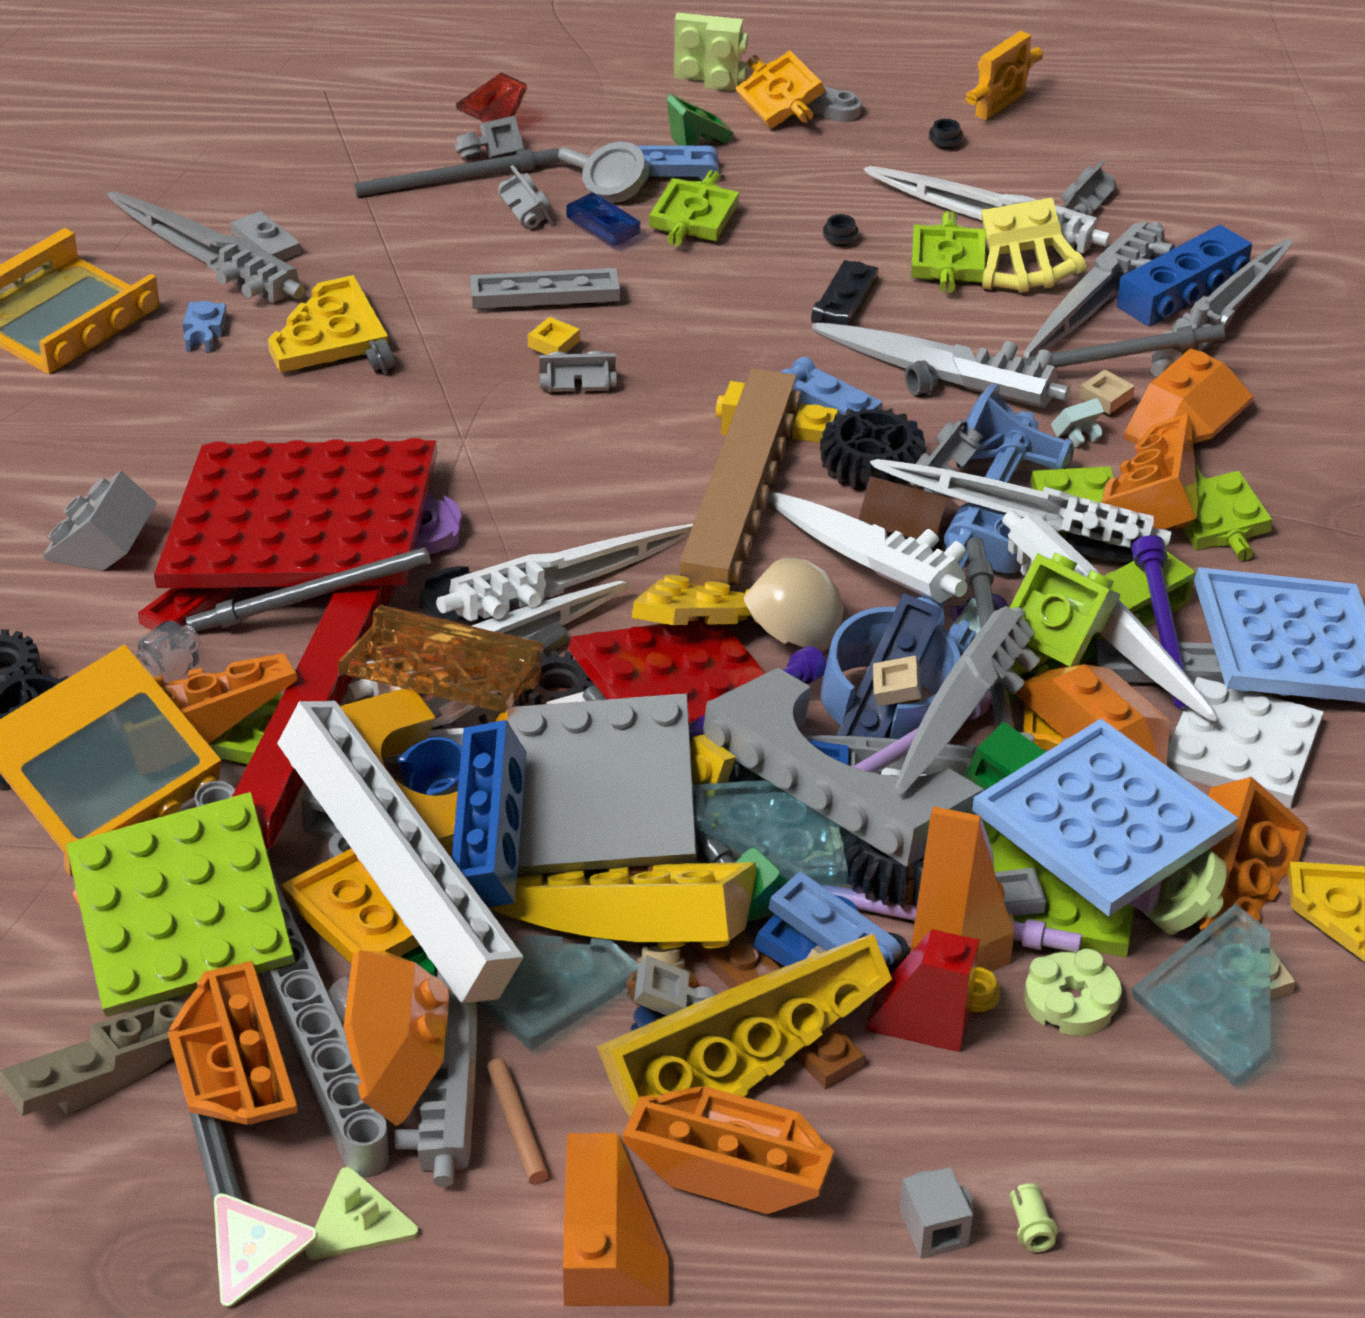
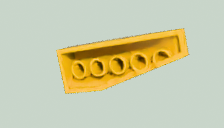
M756 862L654 865L653 871L639 873L634 876H629V867L611 868L609 872L595 874L590 879H585L584 871H571L552 875L547 878L548 882L543 883L541 874L518 875L515 903L489 907V909L549 929L594 938L657 942L658 948L663 949L681 947L686 942H701L704 948H720L729 945L731 939L746 929L757 873Z
M870 934L695 1003L599 1045L597 1050L612 1088L629 1118L639 1097L647 1095L658 1097L671 1091L706 1086L744 1097L748 1094L749 1089L766 1076H771L785 1065L784 1062L802 1047L809 1046L823 1035L822 1032L840 1017L847 1016L891 981L892 978L874 934Z

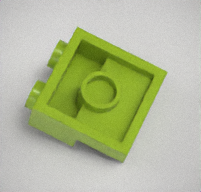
M1054 552L1051 559L1037 553L1010 609L1014 607L1023 609L1026 613L1025 621L1035 631L1027 645L1069 667L1077 666L1095 630L1102 632L1121 594L1110 589L1114 582L1113 580L1093 570H1090L1086 577L1074 571L1078 564L1077 562L1057 552Z

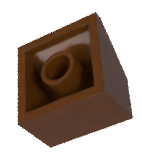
M870 476L858 520L871 526L875 524L884 528L887 532V538L895 531L902 533L906 540L909 537L917 540L926 529H930L939 538V541L933 547L941 549L945 543L944 535L960 506L947 496Z

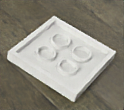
M1197 677L1194 685L1214 709L1216 722L1206 719L1190 707L1183 710L1168 746L1167 767L1184 779L1212 787L1253 777L1286 808H1291L1320 728L1324 711L1265 696L1260 693L1226 689L1225 684Z

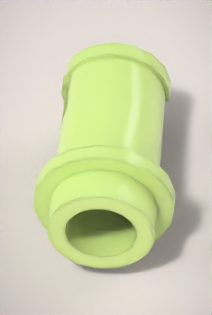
M1030 1183L1020 1185L1018 1190L1022 1201H1020L1018 1192L1015 1190L1009 1196L1019 1223L1017 1230L1018 1241L1031 1252L1046 1251L1056 1241L1055 1237L1058 1233L1057 1224L1048 1216L1041 1188L1036 1184Z

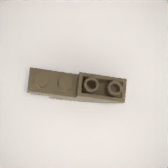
M175 997L91 1025L90 1040L1 1069L0 1087L22 1116L56 1104L67 1115L97 1103L139 1081L173 1057L168 1030L184 1006V1003L179 997Z

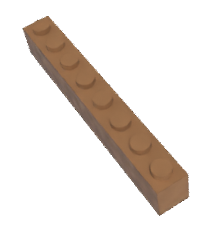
M751 368L680 559L679 575L689 578V584L705 586V582H721L730 585V591L733 585L739 586L743 572V561L741 560H748L752 545V536L750 534H757L761 517L759 508L766 509L769 497L768 484L774 485L778 467L776 460L782 461L786 445L785 437L791 436L794 414H797L801 404L802 392L796 391V375Z

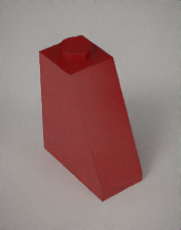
M931 929L891 974L892 980L877 991L866 1024V1031L960 1052L971 1015L980 940Z

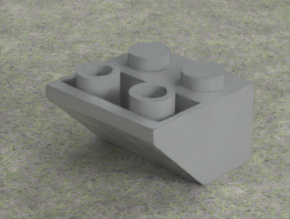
M119 471L109 480L102 477L90 488L85 498L78 495L65 508L63 513L67 515V518L59 522L48 535L51 543L43 557L50 562L104 571L128 553L157 502L123 471Z

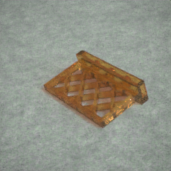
M379 605L373 611V625L339 660L338 673L506 713L525 687L534 689L540 682L543 643ZM402 657V659L389 660L390 658ZM375 661V663H364V662ZM436 667H444L443 669H436V670H431V669H430V668H436ZM416 671V673H405V672ZM476 677H486V678H484V679H478V680H472V679H471V678H476ZM450 681H458V683H447ZM491 691H499V692L501 693V695H497V694H493V693H489V692H491Z

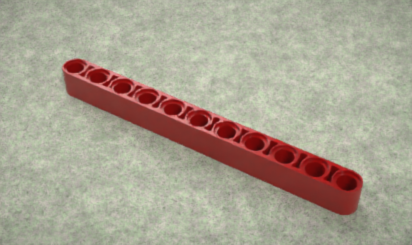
M397 585L351 586L334 592L295 670L298 680L286 688L232 795L234 797L251 792L267 849L273 848L304 783V780L291 765L289 759L277 743L298 702L336 701L339 706L341 705L347 692V685L351 684Z

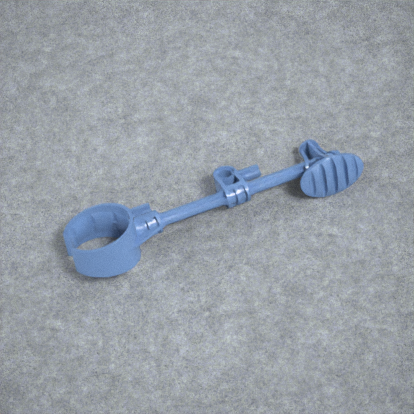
M996 383L990 384L976 400L963 427L965 433L972 427L983 436L979 441L981 447L977 449L964 467L956 462L957 467L965 469L972 459L995 457L985 478L1007 483L1011 480L1018 464L1024 459L1053 469H1066L1074 455L1073 440H1063L1039 431V421L1034 419L1032 412L1021 411L1016 414L999 395L1000 385ZM971 502L959 507L944 535V542L947 547L946 550L954 541L961 543L967 550V553L958 562L962 570L967 561H970L967 541L973 537L983 539L986 560L991 563L992 570L1002 573H1015L1021 570L1022 565L1017 561V553L1012 554L1008 550V535L1011 530L1002 522L1003 517L1007 513ZM923 595L917 598L941 609L946 602L945 600L942 603H938ZM876 607L861 611L843 622L833 636L821 686V700L829 715L840 725H842L855 699V687L842 672L853 668L869 667L896 607ZM943 615L920 665L921 684L928 688L933 696L918 702L898 703L891 724L890 739H900L919 728L941 685L976 636V631L969 629V622L962 620L960 625L953 623L948 632L943 627L945 622V615Z

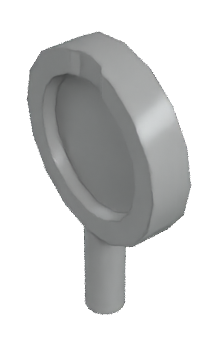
M618 141L606 144L597 149L591 156L566 147H562L558 153L559 160L583 168L582 180L590 195L599 202L612 204L627 200L639 191L649 176V164L641 149L630 142Z

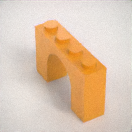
M413 686L340 706L384 767L382 759L404 753L411 746L426 740L436 719ZM393 778L452 859L458 791L440 796L425 795L410 790Z

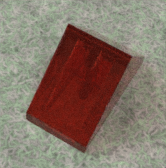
M500 72L457 102L456 110L481 122L515 116L527 91V84Z

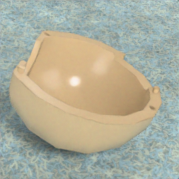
M784 557L776 560L744 596V602L753 618L767 633L785 645L787 642L801 647L813 646L822 652L831 647L833 636L842 624L844 607L838 587L823 569L804 559Z

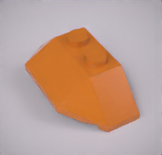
M1190 348L1149 384L1124 432V439L1137 444L1151 425L1188 413L1191 419L1193 444L1209 440L1253 402L1254 396L1239 376L1225 363L1208 356L1204 352Z
M1084 664L1047 670L1026 680L1023 686L1015 693L1064 738H1070L1099 719H1103L1167 766L1170 719L1110 668Z
M359 950L352 956L343 1027L352 1064L361 1080V1083L357 1085L361 1101L397 1126L404 1122L444 1061L450 989L445 986L441 979L432 976L415 962L385 951Z
M248 961L205 971L197 983V989L185 1002L168 1030V1038L188 1111L246 1125L297 1113L295 1097L253 962Z
M706 1086L671 1091L658 1097L653 1095L639 1097L622 1135V1141L670 1187L764 1214H770L819 1197L834 1158V1150L827 1143L824 1144L817 1131L799 1112Z

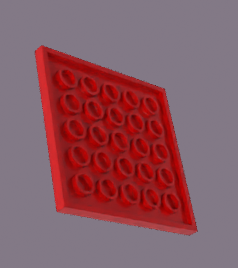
M374 438L360 442H345L340 439H332L326 442L292 440L287 443H266L257 440L242 444H227L223 441L202 444L154 572L156 588L291 587L415 550L438 454L436 440L409 438L404 441H384ZM409 570L355 586L406 585Z

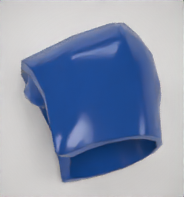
M444 737L428 738L411 746L397 759L405 787L415 792L432 796L457 792L462 747L454 740Z

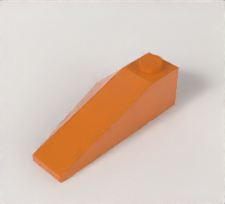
M1187 413L1150 426L1134 447L1137 455L1132 460L1123 461L1119 466L1122 473L1119 478H1111L1106 483L1102 503L1154 516L1153 527L1159 529H1181L1196 519L1198 493L1191 419Z
M284 653L232 662L224 672L205 673L203 668L189 670V678L165 682L163 675L153 677L208 744L298 680L295 670ZM138 695L113 711L130 757L140 777L165 772L171 766L184 762L194 754L146 695Z
M1253 777L1211 787L1208 793L1211 799L1238 818L1235 832L1210 848L1226 863V881L1220 893L1223 897V905L1213 917H1202L1200 919V930L1229 955L1236 954L1259 922V912L1266 901L1274 900L1279 893L1278 884L1284 875H1287L1290 861L1299 862L1308 831L1307 825Z
M933 806L911 952L931 929L980 940L976 967L985 968L992 972L1010 964L1016 925L1013 915L1008 914L1004 902L1005 890L1002 882H998L992 865L994 855L981 816Z
M567 1133L563 1242L564 1306H669V1256L618 1133Z

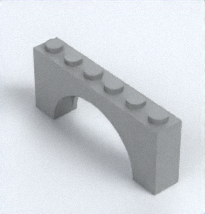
M776 668L707 702L703 734H705L706 738L736 756L735 761L905 866H909L925 856L933 806L977 815L972 811L973 800L984 789L949 768L937 773L919 776L899 796L895 790L899 776L882 775L860 770L839 762L818 750L798 729L806 721L811 687L780 668Z

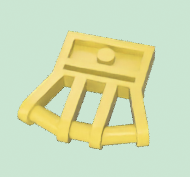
M1053 197L981 210L983 227L989 248V257L983 275L982 289L992 290L994 286L1016 289L1019 293L1028 292L1030 287L1041 285L1045 289L1054 287V283L1072 273L1078 275L1087 269L1082 255L1078 251H1074L1062 236ZM1053 246L1064 259V262L1051 268L1045 247ZM1034 249L1040 271L1026 273L1020 251ZM1001 254H1010L1014 275L996 272Z

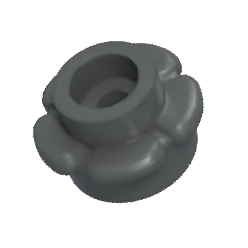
M384 338L373 342V340L369 342L370 349L366 350L365 354L373 371L381 369L383 374L387 375V370L397 366Z
M925 360L916 361L914 365H909L905 371V383L908 391L912 395L924 394L926 397H929L931 391L938 384L936 369Z

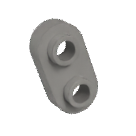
M824 86L826 92L806 105L812 110L813 115L838 122H852L861 115V99L851 91H840Z

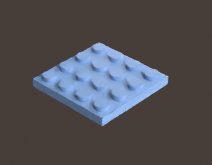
M1198 567L1194 583L1226 689H1235L1242 692L1275 693L1283 696L1316 697L1324 700L1356 701L1365 704V605L1357 584Z
M1103 719L1094 722L975 796L972 807L973 812L981 816L987 823L1107 916H1110L1234 833L1238 818Z

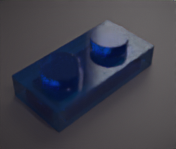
M594 192L566 205L567 218L614 247L641 233V221Z

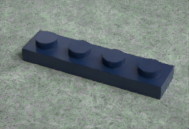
M902 594L855 695L854 704L848 710L837 736L887 738L898 703L883 706L877 705L874 696L873 663L916 655L920 666L943 618V609L908 594Z

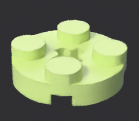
M1212 850L1205 851L1161 881L1158 904L1146 916L1169 935H1173L1191 926L1202 917H1213L1223 905V897L1220 893L1226 881V863Z
M1082 949L1077 953L1059 952L1035 958L1030 964L1029 974L1026 979L1024 1000L1029 1013L1040 1024L1045 1026L1046 1020L1051 1024L1060 1026L1059 1033L1083 1036L1099 1032L1110 1024L1111 1016L1118 1011L1122 990L1119 978L1108 965L1103 963L1102 955L1095 950ZM1065 989H1076L1081 992V996L1073 997L1070 992L1062 991Z

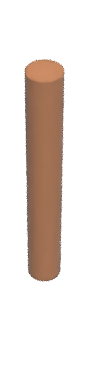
M494 1059L487 1065V1070L527 1178L534 1185L543 1183L548 1178V1173L509 1069L504 1059Z

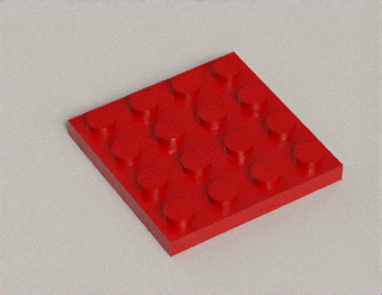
M705 617L699 618L697 621H688V625L662 623L572 636L569 646L570 653L607 700L687 693L689 723L705 714L707 702L766 674L726 624H707L704 622Z

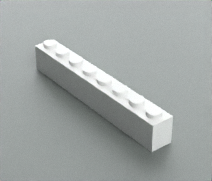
M336 701L298 702L277 743L289 759L291 765L309 787L313 796L331 818L335 827L343 835L359 861L365 866L381 892L387 897L406 927L409 928L460 1002L468 1003L499 999L524 958L521 952Z

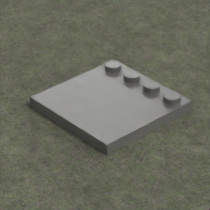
M687 693L508 707V723L527 752L517 875L697 862Z

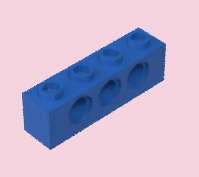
M1219 224L1121 276L1117 308L1150 327L1188 305L1195 303L1203 296H1207L1217 290L1231 276L1251 262L1250 255L1253 243Z
M507 720L466 727L463 731L452 860L487 908L515 903L527 752Z

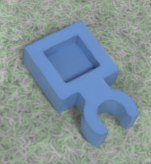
M209 301L189 302L183 321L186 352H191L192 347L198 343L205 344L206 353L213 351V337H222L227 319L226 303H212Z

